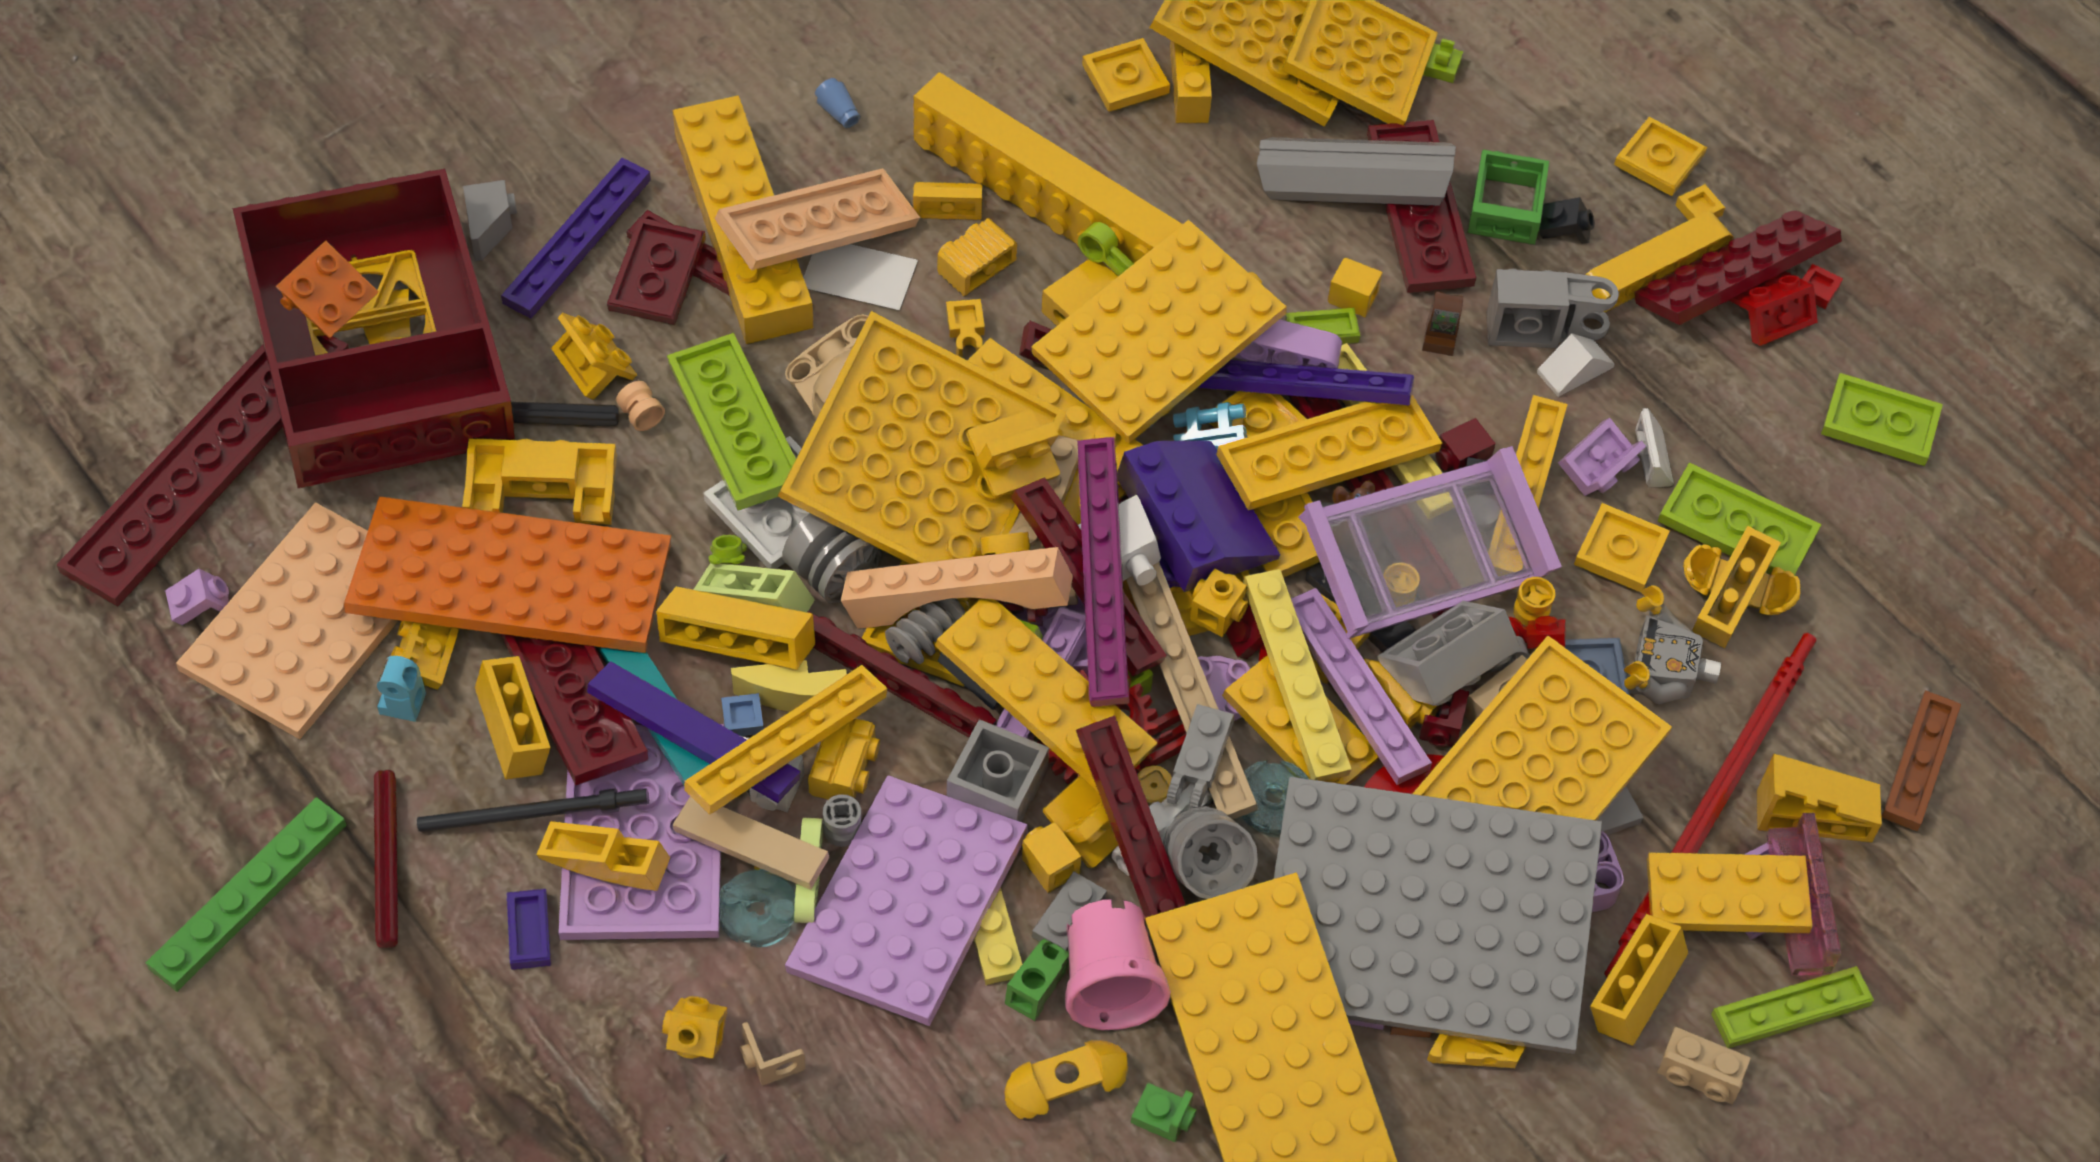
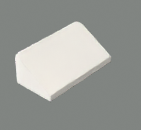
M1648 408L1643 409L1635 431L1638 442L1642 440L1646 445L1640 452L1646 484L1648 488L1671 487L1674 482L1662 427Z

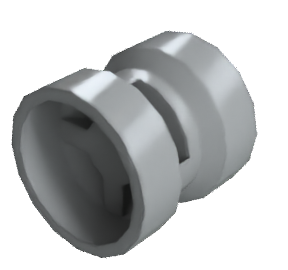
M840 794L831 797L823 806V832L825 838L831 844L846 847L851 844L862 823L861 807L855 798Z

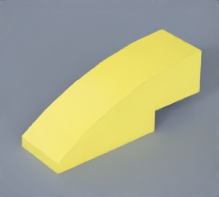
M804 660L797 670L771 664L731 668L733 694L740 696L759 693L761 705L791 712L847 675L846 669L808 673L807 660Z

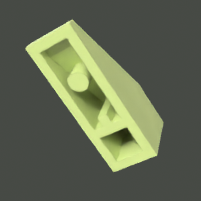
M710 563L693 589L802 612L809 611L815 601L795 571L721 563L717 565Z

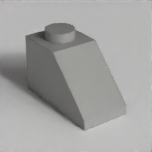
M505 180L463 186L475 261L483 260L512 229L510 214H517L514 193L507 194Z

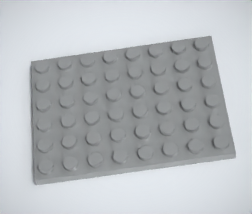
M1289 777L1274 879L1297 872L1348 1020L1575 1054L1602 821Z

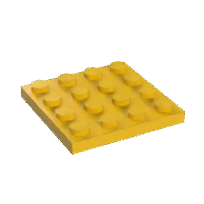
M1309 0L1282 70L1388 124L1397 123L1404 125L1438 33L1374 0Z

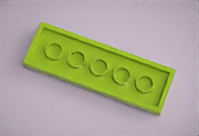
M731 333L667 355L673 375L737 511L776 498L796 458L735 334Z

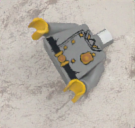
M1652 585L1642 589L1641 593L1645 597L1637 600L1636 607L1641 612L1650 610V616L1646 615L1640 631L1635 660L1624 668V671L1630 674V677L1624 680L1625 687L1629 689L1631 694L1644 695L1655 704L1660 705L1690 697L1696 679L1716 684L1721 662L1700 658L1703 638L1693 633L1663 604L1664 595L1659 587Z

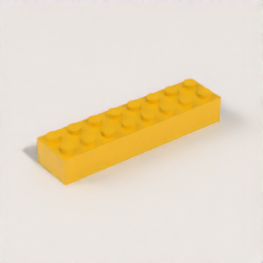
M739 95L674 109L675 137L712 246L716 250L718 262H720L723 277L727 283L729 296L745 343L750 344L813 329V303L797 258L751 270L715 220L719 209L774 196Z

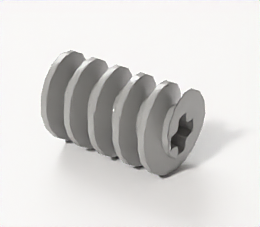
M957 598L927 603L920 606L919 610H914L908 614V619L903 618L898 621L896 627L887 629L885 631L887 643L895 656L903 663L907 664L911 658L915 663L921 664L924 662L921 650L929 656L935 654V647L932 642L936 643V640L966 612Z

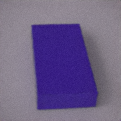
M547 890L507 892L511 970L551 966Z

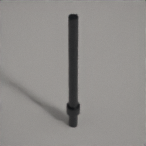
M613 788L600 790L597 795L417 817V828L419 832L595 810H601L602 813L618 812L620 807L649 804V792L647 788L621 792Z

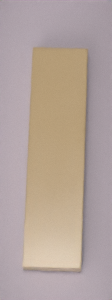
M691 796L673 823L674 831L810 890L829 860L828 851L725 807H721L709 815Z

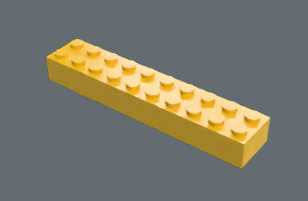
M940 72L913 96L914 141L921 148L930 150L941 157L948 165L955 166L963 171L976 183L985 185L996 192L1001 199L1015 204L1028 216L1037 218L1048 225L1053 232L1059 235L1062 234L1076 243L1077 246L1078 237L1094 222H1101L1113 230L1118 239V248L1135 263L1183 225Z

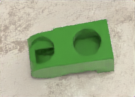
M1045 938L1042 939L1007 984L1005 1005L1036 1021L1044 1008L1045 1002L1069 967V951Z

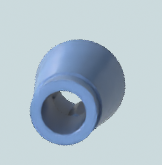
M830 78L818 86L815 91L817 104L842 124L844 128H850L860 120L861 116L843 82H838L836 78Z

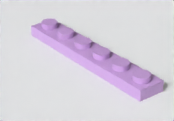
M1315 588L1291 598L1309 651L1396 785L1429 771L1432 762L1352 641L1347 638L1345 630L1318 589Z

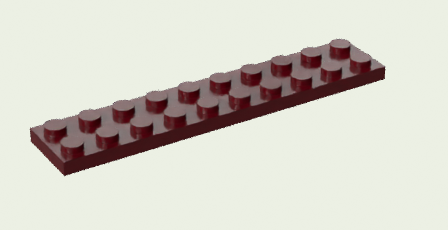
M326 335L317 336L320 344L328 353L349 349L347 343L334 336L330 339ZM264 345L248 359L57 563L59 573L118 607L277 434L283 425Z

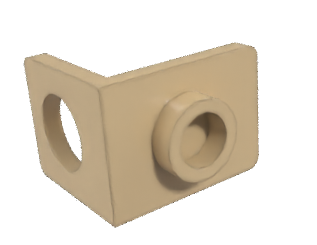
M748 1022L742 1024L745 1045L740 1046L741 1053L748 1070L755 1067L762 1086L806 1069L805 1054L802 1049L764 1062ZM794 1062L784 1069L776 1070L786 1063Z

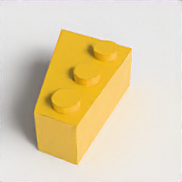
M1773 754L1757 789V830L1873 842L1882 825L1880 784Z

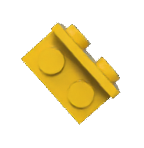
M563 312L560 314L558 320L566 329V332L551 349L585 397L594 400L617 375L629 380H633L637 376V373L630 365L632 363L631 358L613 342L615 337L606 326L589 323L580 315L574 317Z
M1033 410L1024 411L971 428L966 433L990 492L995 498L1012 493L1016 489L1045 477L1049 481L1060 475V470L1050 448L1059 436L1054 422L1040 426Z
M1081 776L1077 777L1042 810L1051 823H1057L1079 852L1081 860L1088 868L1096 867L1118 846L1099 792Z

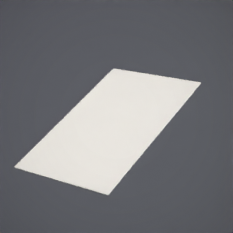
M849 244L812 254L803 278L807 289L900 310L918 260Z

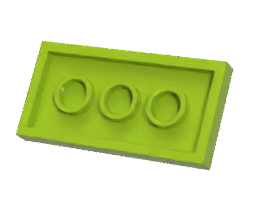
M1690 462L1663 507L1657 521L1712 548L1718 547L1729 556L1732 555L1745 529L1749 526L1781 542L1766 573L1771 574L1773 568L1780 567L1784 571H1791L1794 575H1796L1822 525Z

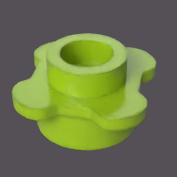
M735 535L716 537L710 546L712 555L708 557V560L711 564L715 565L720 563L731 565L743 563L745 561L743 552L747 550V546Z

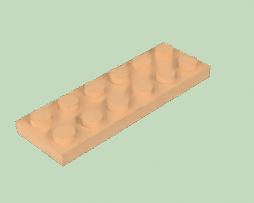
M884 168L718 210L715 216L716 222L751 270L916 227L920 219Z

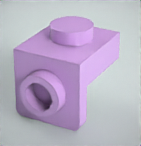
M197 569L165 590L171 619L180 625L186 624L210 607L221 612L229 602V590L226 583L220 577L201 569Z

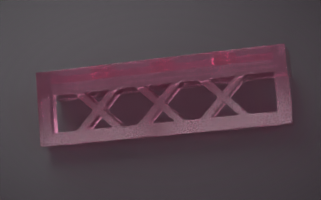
M1803 813L1797 827L1769 828L1766 837L1770 855L1806 856L1812 929L1810 933H1784L1792 976L1825 975L1832 973L1841 956V948L1815 813Z

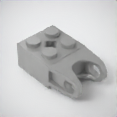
M1497 269L1486 311L1488 345L1558 348L1559 342H1564L1571 333L1599 340L1609 330V317L1604 311L1613 308L1617 303L1618 288L1612 281L1597 276L1553 272L1550 270ZM1594 289H1604L1609 292L1611 297L1608 299H1598L1593 296L1592 291ZM1585 319H1595L1602 324V327L1590 329L1584 325L1583 321Z

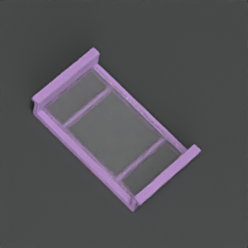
M1513 446L1500 449L1485 462L1330 506L1322 507L1320 500L1304 506L1305 511L1298 517L1307 527L1348 633H1346L1348 639L1450 609L1462 601L1473 602L1519 588L1521 583L1527 578H1545L1552 571L1559 570L1562 567Z

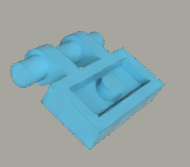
M1230 402L1219 403L1216 408L1200 410L1199 407L1187 408L1186 412L1174 414L1173 421L1176 428L1187 426V433L1173 435L1174 441H1212L1218 450L1220 445L1247 438V429L1244 425L1232 426L1233 419L1246 418L1245 405H1231ZM1218 422V428L1201 431L1202 424Z

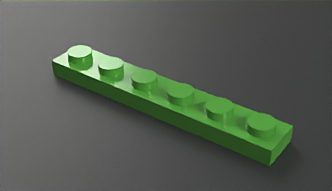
M317 797L313 799L145 962L148 969L178 992L347 826L345 819Z

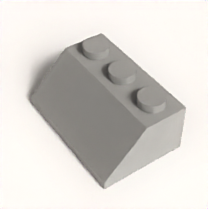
M1462 601L1377 657L1382 666L1413 700L1437 706L1449 701L1452 698V694L1460 688L1478 682L1481 679L1480 675L1489 669L1507 663L1510 659L1509 656L1520 650L1521 647L1505 609Z

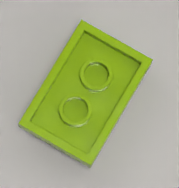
M1839 373L1821 434L1925 466L1929 459L1943 404Z

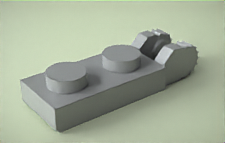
M1197 704L1173 770L1174 775L1168 789L1167 803L1175 805L1178 802L1184 783L1188 781L1195 783L1189 800V808L1201 807L1208 787L1211 788L1234 723V714Z

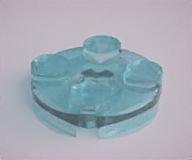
M1268 760L1259 761L1244 771L1258 810L1241 817L1254 829L1275 838L1281 834L1289 777L1309 778L1299 767L1290 762L1280 761V764H1268ZM1269 791L1275 794L1279 791L1282 793L1281 802H1269L1266 792Z
M763 869L752 870L735 876L720 889V924L724 932L736 942L740 940L750 943L751 947L760 948L781 941L790 932L791 925L794 922L795 893L791 885L784 878ZM754 902L766 904L764 914L759 916L755 911L748 912L747 909Z

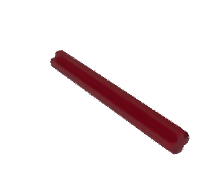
M379 770L374 774L375 941L377 946L383 949L387 947L393 948L398 944L396 777L392 770Z

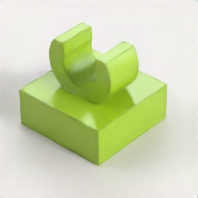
M1442 38L1440 45L1434 43L1423 75L1454 83L1464 51L1454 49V41Z

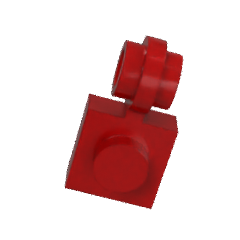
M1542 616L1528 621V626H1523L1518 619L1508 617L1515 635L1525 640L1528 649L1538 648L1547 636L1565 648L1566 619L1557 620V618L1552 616Z

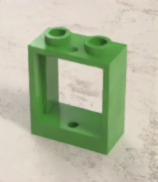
M1482 149L1467 233L1535 245L1541 223L1549 161ZM1485 180L1535 187L1531 211L1483 203Z

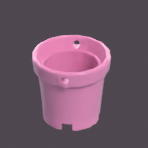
M1111 900L1089 903L1071 915V926L1067 923L1070 979L1065 993L1066 1010L1073 1021L1086 1028L1104 1031L1123 1030L1138 1026L1158 1016L1168 1005L1171 991L1162 968L1157 965L1146 927L1145 916L1141 908L1132 902L1124 901L1125 909L1113 908Z

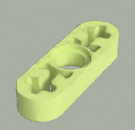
M803 818L800 840L822 849L823 818ZM819 877L811 890L796 884L795 923L815 921Z

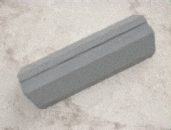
M1271 137L1260 140L1257 167L1263 190L1273 200L1440 205L1453 173L1456 146L1452 143Z

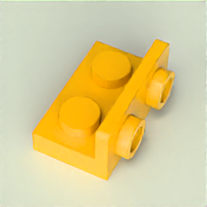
M401 621L397 635L401 636L402 640L399 647H394L390 656H401L412 660L419 667L424 685L438 690L443 683L459 628Z

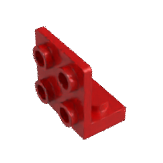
M1786 271L1729 300L1748 310L1752 342L1759 346L1818 323L1814 285Z

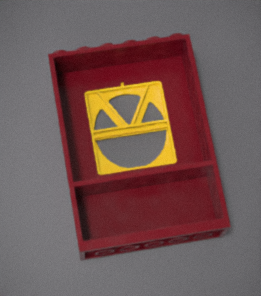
M446 169L392 177L381 181L355 184L349 187L323 190L301 196L285 197L279 200L232 208L298 489L466 454L469 439L515 440L510 395ZM327 241L361 275H383L377 289L379 293L374 296L370 308L366 310L362 308L337 332L425 315L424 331L420 335L328 353L317 338V336L325 334L299 309L287 310L280 302L283 295L276 286L322 243ZM398 281L408 286L419 298L417 300L387 305Z

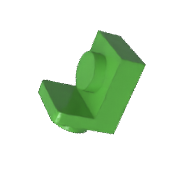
M1147 1083L1131 1116V1123L1172 1142H1176L1180 1131L1188 1132L1195 1118L1197 1109L1192 1107L1194 1093L1186 1090L1182 1098Z

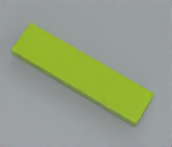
M1855 966L1714 1008L1711 1015L1726 1047L1733 1048L1869 1007L1874 999L1858 967Z

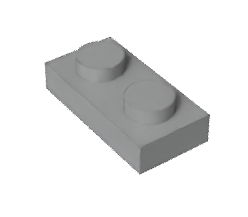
M1073 872L1032 930V938L1039 942L1045 938L1069 951L1066 926L1067 923L1070 926L1072 925L1071 915L1089 903L1105 900L1107 890Z

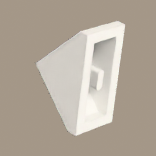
M1571 333L1538 368L1537 374L1555 395L1559 397L1612 369L1614 363L1593 339Z

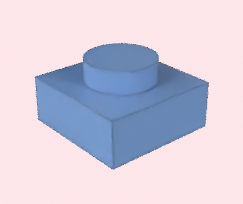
M759 693L721 698L724 725L727 729L740 736L755 735L764 729Z

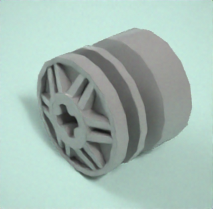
M810 513L801 520L785 542L782 556L783 561L803 579H808L809 585L819 592L827 602L839 603L841 602L847 572L877 568L882 556V550Z
M1208 806L1190 808L1178 815L1166 830L1163 845L1174 875L1198 897L1209 899L1246 888L1253 879L1258 864L1257 847L1250 833L1223 811ZM1202 845L1207 847L1210 845L1211 850L1209 853L1199 852Z

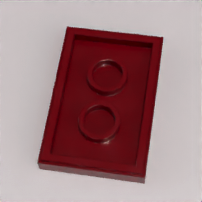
M639 217L607 302L608 311L675 325L706 240L705 231Z

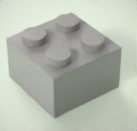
M979 719L947 779V796L1022 822L1048 771L1049 748Z

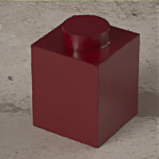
M1474 418L1440 434L1439 439L1442 445L1435 456L1439 466L1449 472L1466 467L1468 457L1481 460L1490 459L1493 456L1496 443L1479 421Z

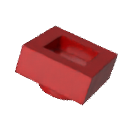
M1812 263L1802 280L1814 285L1816 305L1826 310L1839 290L1843 278Z

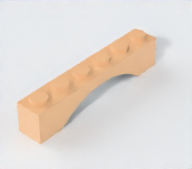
M1053 547L850 571L846 575L841 602L857 629L892 625L902 615L916 607L950 598L994 599L1014 603L1029 609L1067 606L1073 575L1059 548Z

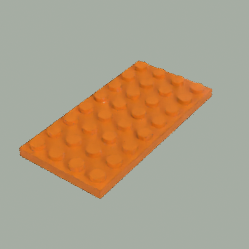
M379 496L344 601L345 613L646 653L671 548V535L478 509H462V507Z

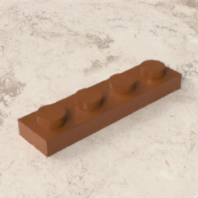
M1925 690L1881 818L1915 831L1919 830L1961 703Z

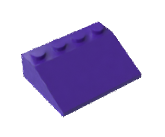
M1155 441L1125 451L1117 471V479L1128 498L1135 495L1139 497L1156 537L1159 551L1183 592L1195 589L1200 579L1207 580L1214 568L1224 574L1235 575L1277 560L1280 557L1279 551L1254 510L1248 511L1217 457V449L1212 441Z

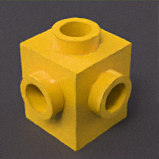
M1214 568L1207 580L1200 579L1193 591L1190 621L1223 637L1233 620L1239 622L1247 610L1248 602L1245 601L1247 585L1242 583L1236 576L1224 574Z
M697 996L680 998L673 1010H667L664 1017L662 1033L668 1035L666 1049L677 1051L678 1055L685 1058H698L702 1056L713 1059L722 1045L728 1007L709 1004L707 999Z

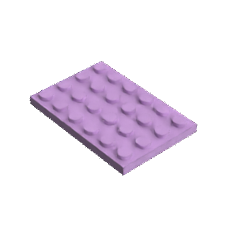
M635 725L648 750L649 760L575 786L567 770L566 798L597 795L600 790L616 788L618 792L647 788L649 804L620 807L618 812L602 813L601 810L565 814V823L616 828L621 831L624 837L659 841L671 858L658 891L610 883L562 868L560 940L719 938L721 851L674 831L673 823L690 795L684 791V785L647 727Z
M887 775L815 908V921L807 923L785 964L786 972L930 1026L980 928L987 910L990 909L1022 846L1023 840L1028 834L1027 824Z

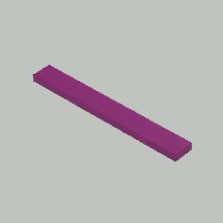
M1114 437L1077 440L1089 701L1091 707L1128 704L1129 684L1116 444Z

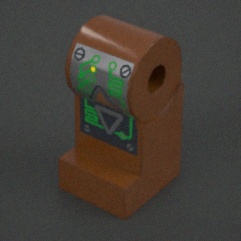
M1435 291L1426 323L1422 351L1453 356L1464 296L1447 295L1443 292Z

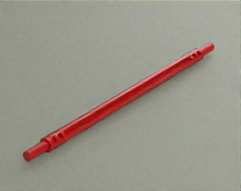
M1804 633L1791 656L1784 658L1671 853L1697 854L1803 673V663L1817 641L1814 635ZM1649 890L1618 941L1620 947L1604 972L1606 978L1614 968L1645 915H1650Z

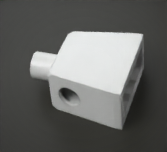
M1135 495L1119 504L1123 580L1132 576L1138 585H1146L1155 578L1156 570L1152 565L1158 563L1161 557L1149 520L1139 497Z

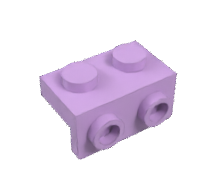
M1608 418L1590 432L1558 464L1584 496L1596 490L1603 493L1618 481L1615 475L1620 470L1626 472L1639 462L1640 458L1637 454L1646 445L1642 440L1631 445L1615 423Z

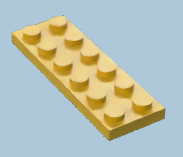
M1412 395L1410 405L1362 402L1220 445L1216 455L1249 511L1439 452L1442 442Z
M981 598L936 640L935 647L1096 790L1095 781L1076 733L1077 729L1115 715L1134 768L1157 745V741L1116 705L1091 707L1089 701V681L997 600Z

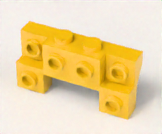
M469 439L462 509L468 508L503 513L505 497L574 499L573 515L575 523L612 525L615 498L614 480L617 462L616 445L579 443L566 440L551 442L533 441L530 439Z

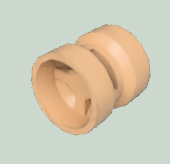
M634 381L621 389L616 398L618 406L624 413L629 414V421L637 431L653 428L662 420L665 414V408L659 400L652 398V390L644 381Z

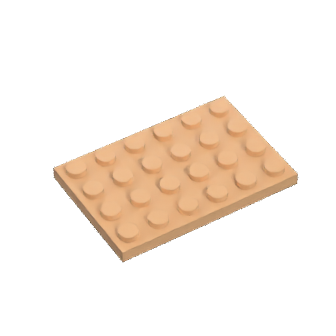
M315 502L176 662L178 671L294 737L301 739L399 621L345 613L344 601L368 530Z

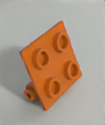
M327 241L322 243L276 286L283 295V298L280 299L283 307L287 310L299 309L329 339L379 293Z

